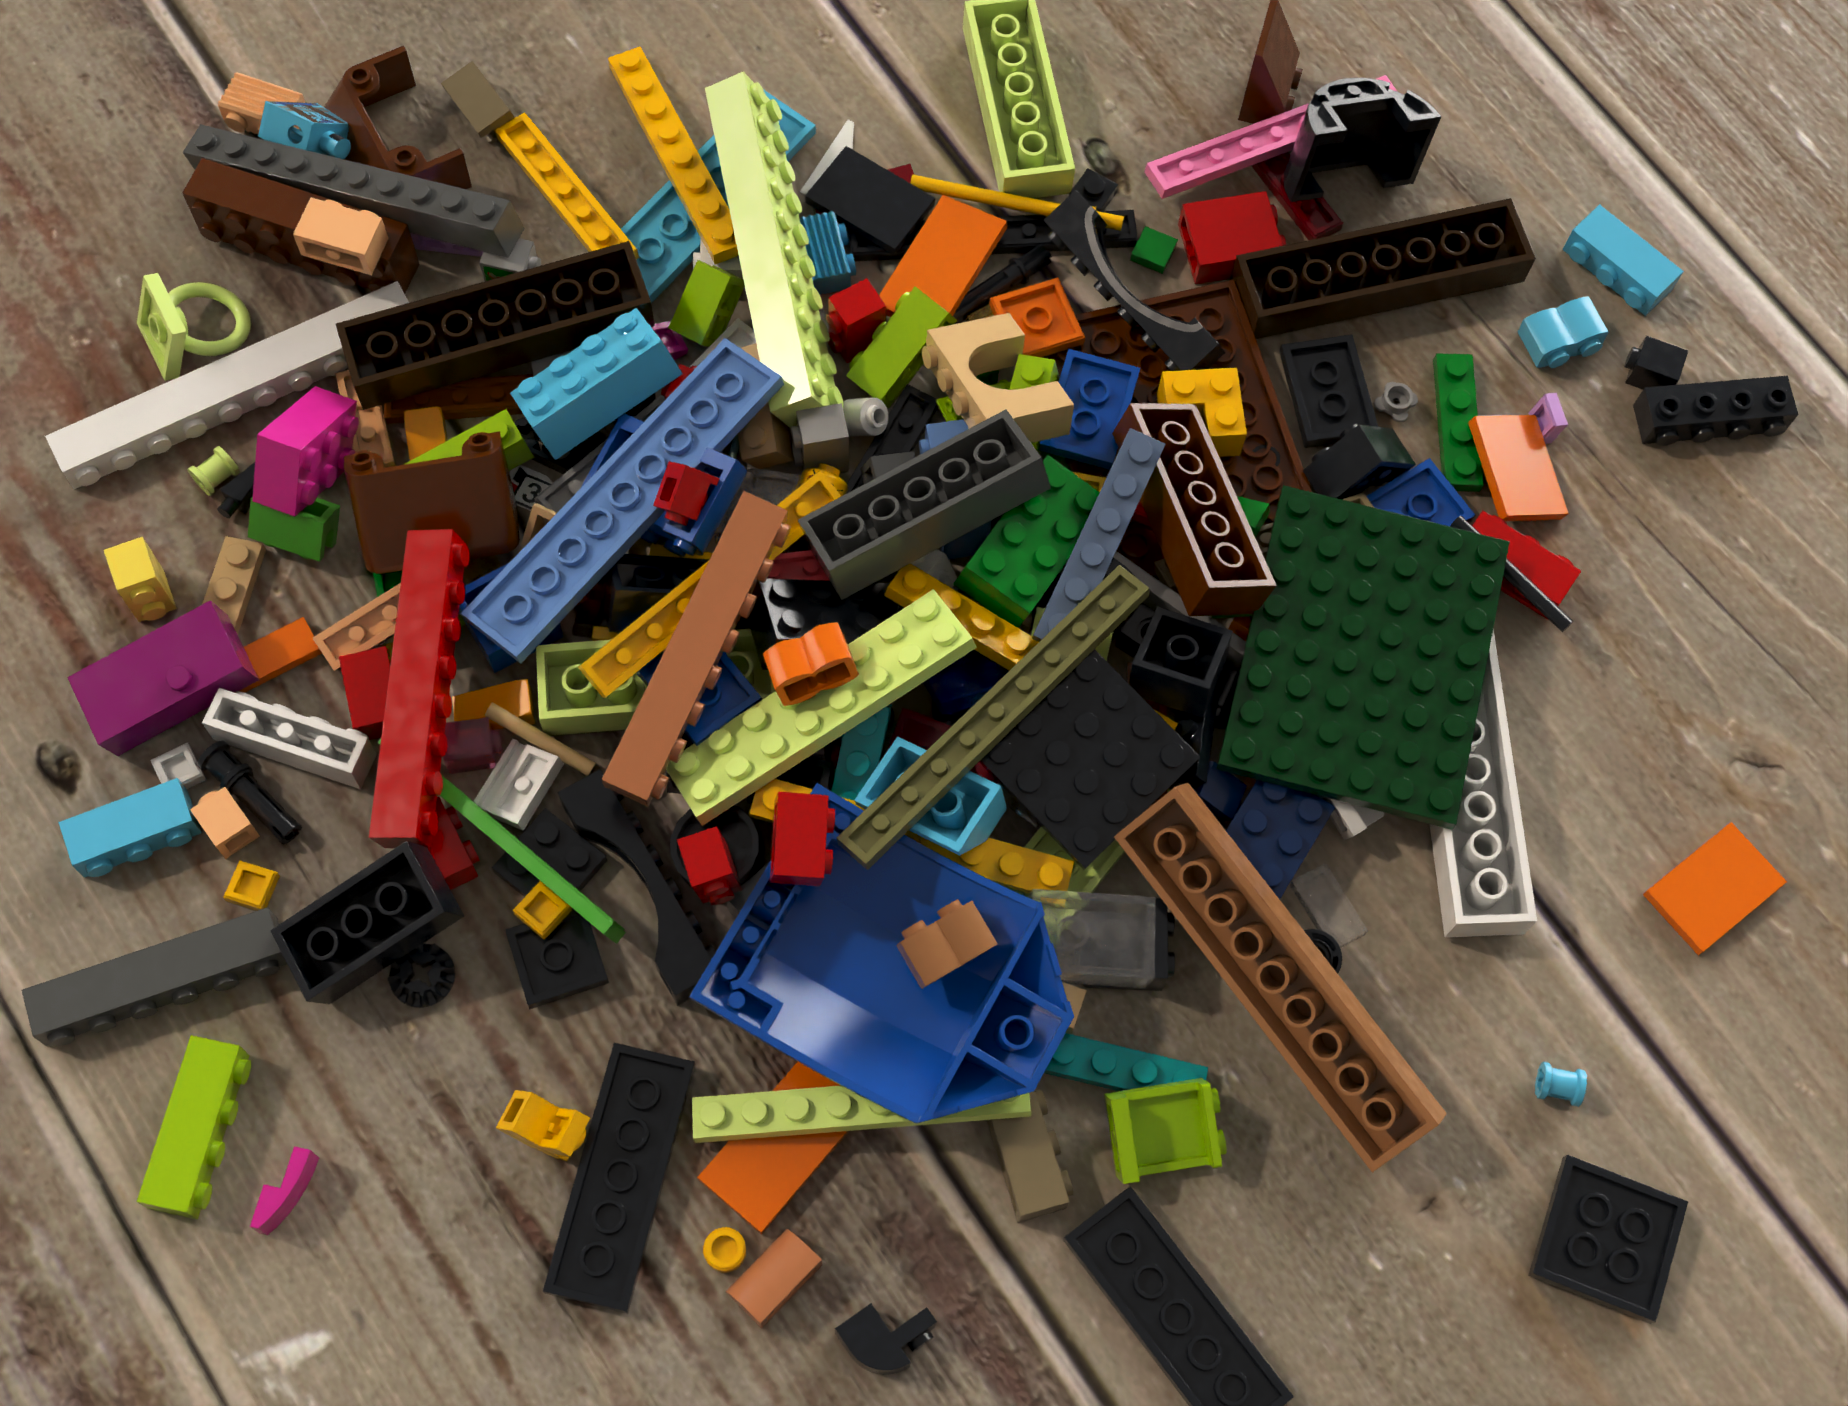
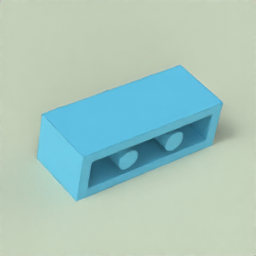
M1600 204L1572 230L1562 249L1569 254L1574 262L1585 267L1597 277L1599 282L1610 287L1630 307L1637 309L1644 316L1673 290L1684 272Z
M178 778L58 822L71 864L84 878L88 876H103L111 872L114 866L127 861L138 862L145 860L154 851L167 846H182L190 842L193 836L202 833L199 822L190 811L193 808L189 792Z

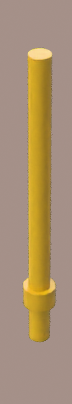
M912 175L910 184L924 192L1049 216L1060 205L1059 203L918 175ZM1096 211L1107 224L1105 228L1121 231L1124 216Z

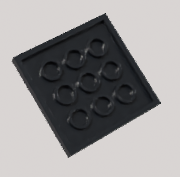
M1094 649L979 763L993 775L1001 786L1084 870L1115 840L1114 836L1140 816L1200 756Z

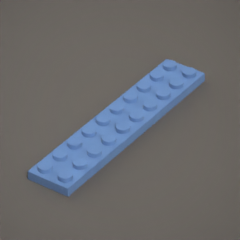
M724 338L461 612L465 621L521 664L664 513L665 510L657 508L653 504L668 462L688 465L703 471L706 466L700 462V459L706 448L721 452L784 385L782 376Z

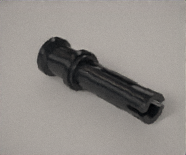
M224 740L209 746L199 757L198 767L203 771L208 770L221 783L220 789L226 787L231 795L234 794L262 824L273 833L281 844L284 845L292 841L299 834L298 831L302 829V826L253 778L252 768L246 763L242 764L229 751L230 746Z

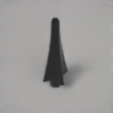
M255 462L220 489L225 500L217 510L222 516L230 518L237 509L245 515L247 514L251 498L253 497Z

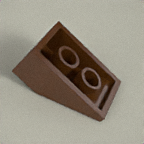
M1270 0L1238 118L1240 121L1254 124L1290 111L1294 104L1295 97L1289 96L1290 88L1297 90L1303 69L1296 67L1300 52L1278 0Z

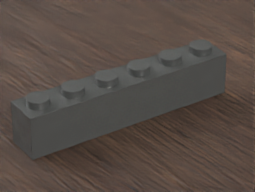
M267 907L22 989L32 1036L45 1046H64L73 1042L77 1035L89 1031L100 1033L113 1029L118 1021L130 1017L141 1019L157 1013V1008L171 1003L183 1005L198 999V994L212 989L224 991L239 985V980L254 975L256 977H266L275 974L280 970V966L287 964L270 931L279 925L278 918Z

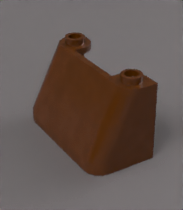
M500 431L493 433L479 432L471 435L462 446V455L385 467L382 457L370 451H359L353 455L344 456V471L361 552L366 569L370 572L381 574L403 570L408 530L453 529L468 545L469 560L505 554L514 550L519 545L517 503Z

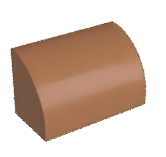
M786 1229L726 1290V1293L762 1329L820 1269L822 1259L798 1236Z

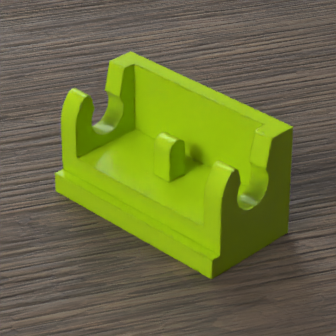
M697 260L668 328L700 345L710 347L726 330L745 287L744 280L717 266H711Z

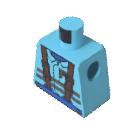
M265 101L258 137L267 141L340 159L346 158L351 149L350 141L347 139L349 131L348 122L318 103ZM294 125H297L298 127H300L301 130H299V129H297V128H295V127H293V126H294Z

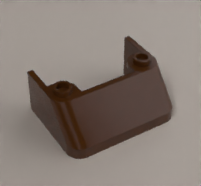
M404 45L352 66L345 72L324 108L348 122L349 131L347 139L350 141L351 149L344 160L462 189L472 187L464 153L461 148L428 162L422 152L413 146L404 145L387 151L364 108L416 86Z

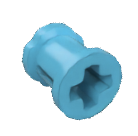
M1542 1062L1536 1077L1535 1095L1538 1099L1543 1100L1547 1096L1569 1100L1571 1105L1579 1107L1583 1102L1586 1092V1071L1577 1069L1575 1072L1552 1068L1550 1063Z

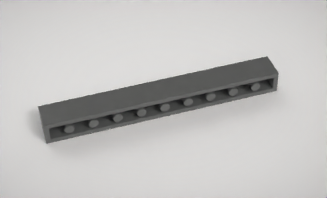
M200 124L183 151V154L194 169H196L201 158H205L405 223L412 234L506 258L510 256L525 229L511 201L210 126Z

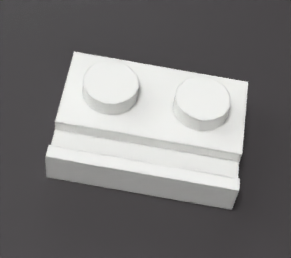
M512 739L474 802L494 819L524 831L564 763L556 755L528 744L523 745L518 740Z

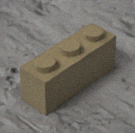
M1034 1090L1030 1093V1117L987 1120L1018 1223L1066 1209L1070 1202L1068 1196L1073 1195L1069 1174L1066 1170L1060 1172L1056 1155H1060L1061 1151L1054 1130L1047 1131L1043 1115L1048 1114V1108L1042 1090Z

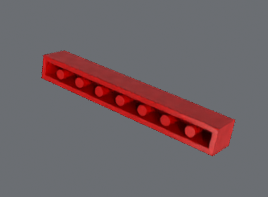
M453 529L407 531L369 838L384 848H396L405 841L431 848L432 837L438 830V816L435 811L437 796L441 794L443 789V778L440 769L442 757L446 755L448 746L445 727L446 718H449L452 712V700L449 693L451 680L455 678L457 669L454 658L455 642L459 641L461 635V625L458 616L460 604L465 600L464 567L468 566L470 559L468 545Z

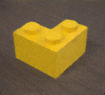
M1237 368L1163 371L1157 391L1158 403L1196 404L1219 457L1240 456L1247 431Z

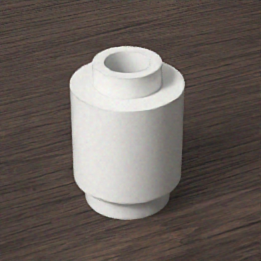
M856 398L843 401V412L849 436H876L886 429L889 417L887 407L882 400L878 398Z

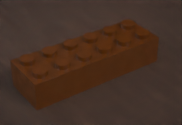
M201 158L182 192L200 233L206 239L213 242L223 241L235 245L246 253L257 252L269 256L273 261L280 264H294L313 275L324 274L336 278L347 286L358 285L373 292L398 281L405 294L420 265L408 225L380 215L378 216L383 220L389 239L372 276L302 256L293 233L310 198L322 201L331 199L205 158ZM340 203L343 207L350 208L357 211L362 210L347 204Z
M1130 403L1112 434L1119 450L1130 428L1166 444L1140 501L1188 616L1253 614L1254 611L1260 609L1277 585L1196 404Z

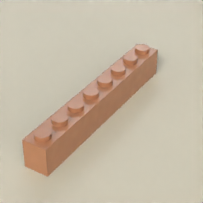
M743 491L603 775L602 783L604 787L649 807L652 798L658 800L661 798L669 781V777L664 775L670 761L677 763L686 747L687 741L682 739L688 724L695 727L703 712L705 704L700 702L706 688L713 690L720 677L722 668L717 666L723 652L730 654L737 642L740 632L736 631L735 627L740 617L742 616L747 619L754 607L757 596L752 595V592L757 582L765 583L771 572L774 561L770 560L769 557L775 545L782 548L788 537L791 526L786 524L787 510Z

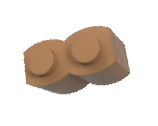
M959 899L937 911L940 919L926 926L924 921L921 920L901 932L904 940L896 946L921 989L997 945L995 938L973 901L962 906Z

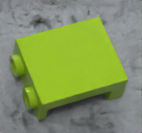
M1203 1078L1104 1094L1116 1177L1123 1184L1140 1182L1139 1176L1204 1165H1210L1213 1168L1222 1167L1221 1155L1227 1153L1224 1133L1222 1129L1217 1130L1215 1113H1220V1099L1217 1089L1211 1088L1210 1083Z

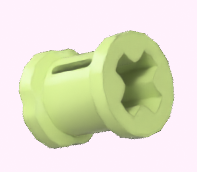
M220 446L214 448V454L199 466H191L187 469L192 479L208 496L214 494V488L229 476H237L241 473L234 460Z

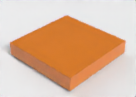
M1058 277L990 298L989 306L993 315L1010 313L1025 334L1023 355L1044 357L1083 345L1085 342L1084 333Z

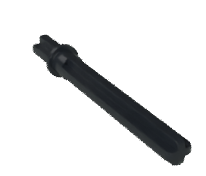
M1039 244L1020 258H1011L1008 266L967 292L953 315L957 320L955 324L963 322L987 306L991 297L1004 294L1020 283L1023 285L1027 284L1030 276L1051 263V253L1045 249L1043 244Z

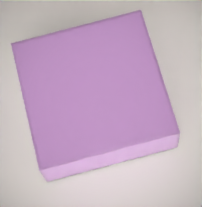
M1557 393L1544 394L1528 413L1529 415H1536L1545 444L1552 443L1568 425Z

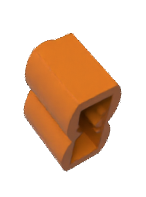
M838 622L818 625L805 633L801 638L780 641L763 653L774 689L783 706L806 701L821 690L842 686L859 675L848 643Z

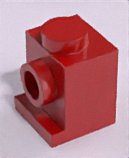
M669 461L653 506L666 511L665 519L687 526L689 519L697 521L699 513L708 499L707 491L709 485L717 486L720 478L688 465Z

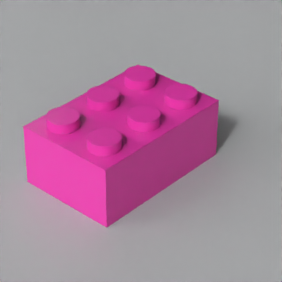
M315 386L258 433L252 501L295 517L307 505H312L321 492L326 488H330L335 480L344 472V456L355 453L352 446L353 437L359 425V419L355 417L357 401Z

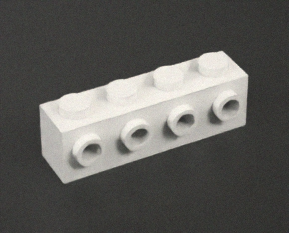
M219 688L202 721V724L215 741L224 740L230 746L358 789L362 788L377 755L369 737L358 730L351 728L344 730L332 726L322 718L316 716L306 717L295 713L286 706L280 704L270 705L240 691L234 693Z

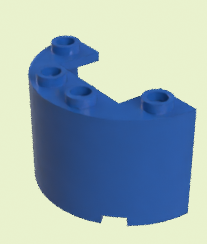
M623 414L618 418L582 486L644 421L627 414ZM708 447L700 459V462L706 466L702 472L720 479L717 486L709 485L707 491L708 499L699 513L697 521L689 519L687 526L665 519L666 511H664L640 537L641 539L655 545L658 540L665 542L664 548L683 558L686 554L694 556V554H704L747 474L746 468L737 459Z

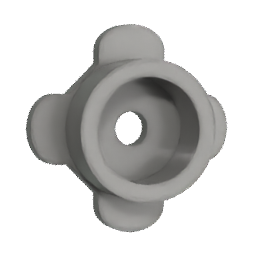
M1389 382L1384 387V394L1376 398L1374 406L1377 411H1385L1391 415L1394 421L1404 422L1408 417L1407 412L1409 409L1417 405L1418 397L1407 385ZM1393 400L1398 401L1399 404H1394Z

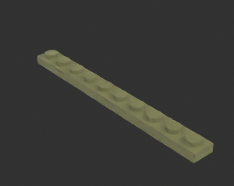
M1121 565L1117 566L836 837L838 845L865 869L869 870L1149 597V587Z

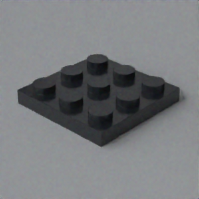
M1567 1154L1561 1161L1528 1276L1649 1324L1655 1323L1688 1201Z

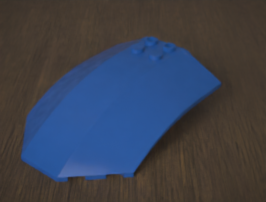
M816 783L810 794L829 795L828 808H835L833 834L827 833L826 849L833 850L831 875L824 874V880L820 886L770 883V860L689 998L813 1071L916 1124L1033 1092L1074 1018L1070 1001H1067L1060 977L1062 972L1053 943L1050 942L1044 921L1045 913L1041 901L1037 902L991 881L906 835H903L869 870L865 869L838 845L836 839L864 810ZM959 899L962 906L973 901L995 938L997 945L921 989L896 946L904 940L901 932L921 920L924 921L926 926L940 919L937 911Z

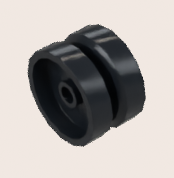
M734 805L703 826L691 809L677 821L670 838V855L678 873L690 887V880L677 839L716 826L728 844L741 885L764 867L765 846L752 819L741 808Z

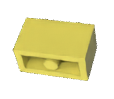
M143 537L104 550L116 589L138 622L157 620L162 618L167 612L177 609L165 572Z

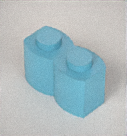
M1589 296L1571 300L1557 308H1549L1534 313L1523 319L1518 330V334L1537 368L1548 365L1550 368H1556L1566 363L1570 356L1582 355L1587 357L1593 355L1602 348V344L1609 333Z

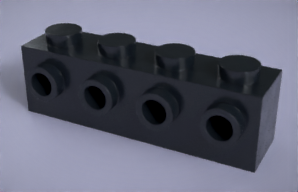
M1788 375L1645 387L1633 404L1642 444L1657 443L1659 446H1667L1677 441L1686 440L1702 443L1721 437L1737 440L1756 434H1764L1767 437L1777 436L1784 433L1798 416Z

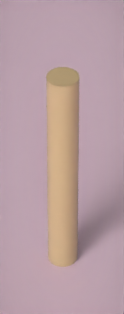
M493 702L484 715L543 751L558 756L562 762L586 776L590 774L596 764L594 761Z

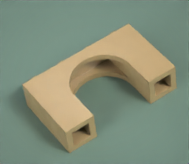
M1010 313L927 330L926 346L922 348L924 365L927 369L932 370L937 378L939 388L942 392L947 393L953 403L956 414L962 416L968 425V429L1007 409L1031 443L1070 434L1074 403L1058 381L1023 389L1007 390L989 386L976 378V376L982 373L1016 366L1018 355L1023 354L1025 334Z

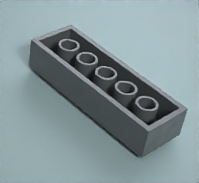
M1007 409L798 519V522L812 553L839 597L843 600L1051 489L1042 457Z

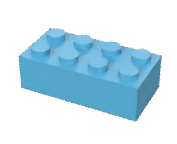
M635 308L631 312L617 317L613 324L598 334L587 337L579 347L567 355L553 360L549 367L534 377L523 380L518 388L510 392L533 430L556 460L683 373L662 340L638 309Z

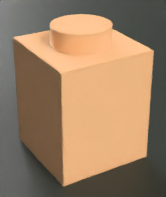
M226 787L219 791H211L199 799L197 805L190 809L225 859L260 837Z

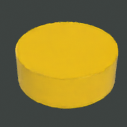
M721 1227L715 1229L706 1237L703 1245V1254L707 1264L715 1271L722 1273L732 1272L744 1262L746 1244L738 1231L729 1227Z

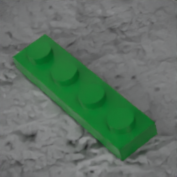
M1436 353L1433 359L1441 473L1456 491L1480 492L1483 487L1482 464L1468 424L1474 416H1478L1473 354Z

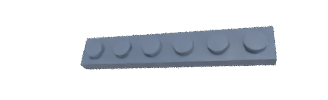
M1132 428L1129 429L1033 634V640L1040 642L1103 581L1166 445L1165 443Z

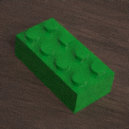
M1049 455L1045 457L1043 463L1051 489L1004 513L953 583L985 608L1018 628L1068 561L1100 493Z

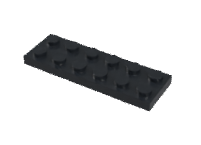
M614 1042L543 1288L545 1294L628 1314L695 1070V1061Z
M1131 1186L1063 1238L1065 1244L1189 1406H1284L1294 1398Z

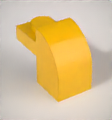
M515 1090L496 1129L549 1156L567 1161L573 1151H576L582 1145L586 1137L585 1128L590 1117L577 1110L559 1108L533 1092Z

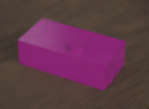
M211 600L67 677L98 745L116 756L122 755L210 707L219 688L236 693L259 680L228 614Z

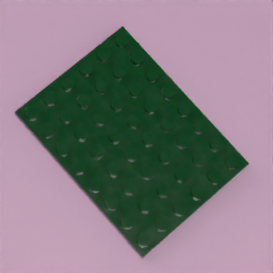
M1283 485L1265 556V561L1277 586L1260 609L1254 611L1251 617L1217 769L1453 830L1458 819L1510 541Z

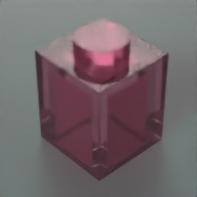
M488 717L446 723L445 734L448 746L443 761L449 774L495 768L497 764L496 754L503 753L500 730H493Z

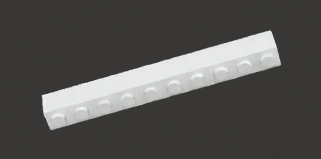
M398 281L57 430L45 437L62 473L72 488L76 489L81 486L92 485L103 476L117 470L128 469L141 459L153 454L166 452L177 443L189 438H197L215 426L224 422H233L239 419L242 414L258 407L269 406L280 397L294 391L305 390L316 381L328 376H335V373L344 371L348 368L335 324L407 304L409 301Z

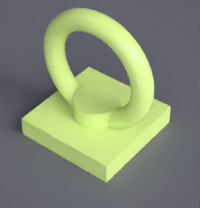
M158 273L143 276L137 325L165 381L176 379L180 376L184 350L202 356H219L236 350L246 341L251 330L250 314L245 304L231 291L211 283L194 282L178 286L168 293ZM194 297L214 299L231 310L236 320L235 329L228 337L218 341H203L188 336V326L184 313L177 306L184 300Z

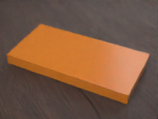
M942 195L879 294L886 305V315L891 317L896 311L895 306L900 297L906 292H911L914 287H917L953 316L1005 233L1007 221Z
M797 1062L772 1091L841 1085ZM849 1131L729 1140L697 1179L762 1235Z

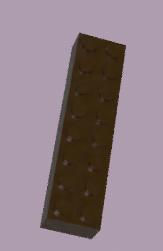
M1509 198L1236 255L1230 280L1234 279L1255 339L1521 283L1525 281L1536 258L1513 201Z
M630 241L339 322L335 325L354 389L363 410L576 349L587 337L598 334L613 324L617 317L624 313H629L635 308L638 309L651 327L655 326L651 300Z

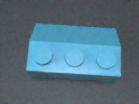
M897 736L855 798V804L867 809L927 750ZM969 771L909 831L960 856L984 843L1005 813L1007 807L1002 787Z

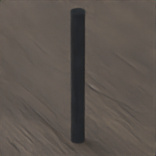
M1461 515L1450 525V527L1481 534ZM1506 559L1503 577L1561 632H1564L1573 623V620L1516 566Z

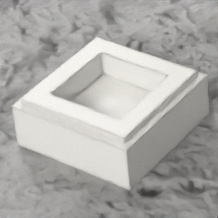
M188 742L150 760L161 784L178 778L184 787L189 789L207 780L203 771L198 767V760Z

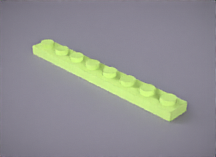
M843 1086L692 1097L693 1140L695 1143L1031 1116L1030 1093L917 1124Z

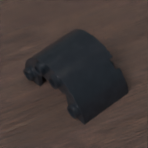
M1345 78L1322 86L1314 93L1313 99L1307 107L1284 171L1283 183L1287 197L1290 202L1322 198L1324 191L1312 173L1368 165L1383 188L1414 184L1441 115L1417 94L1408 90L1403 95L1389 89L1390 82L1382 80Z

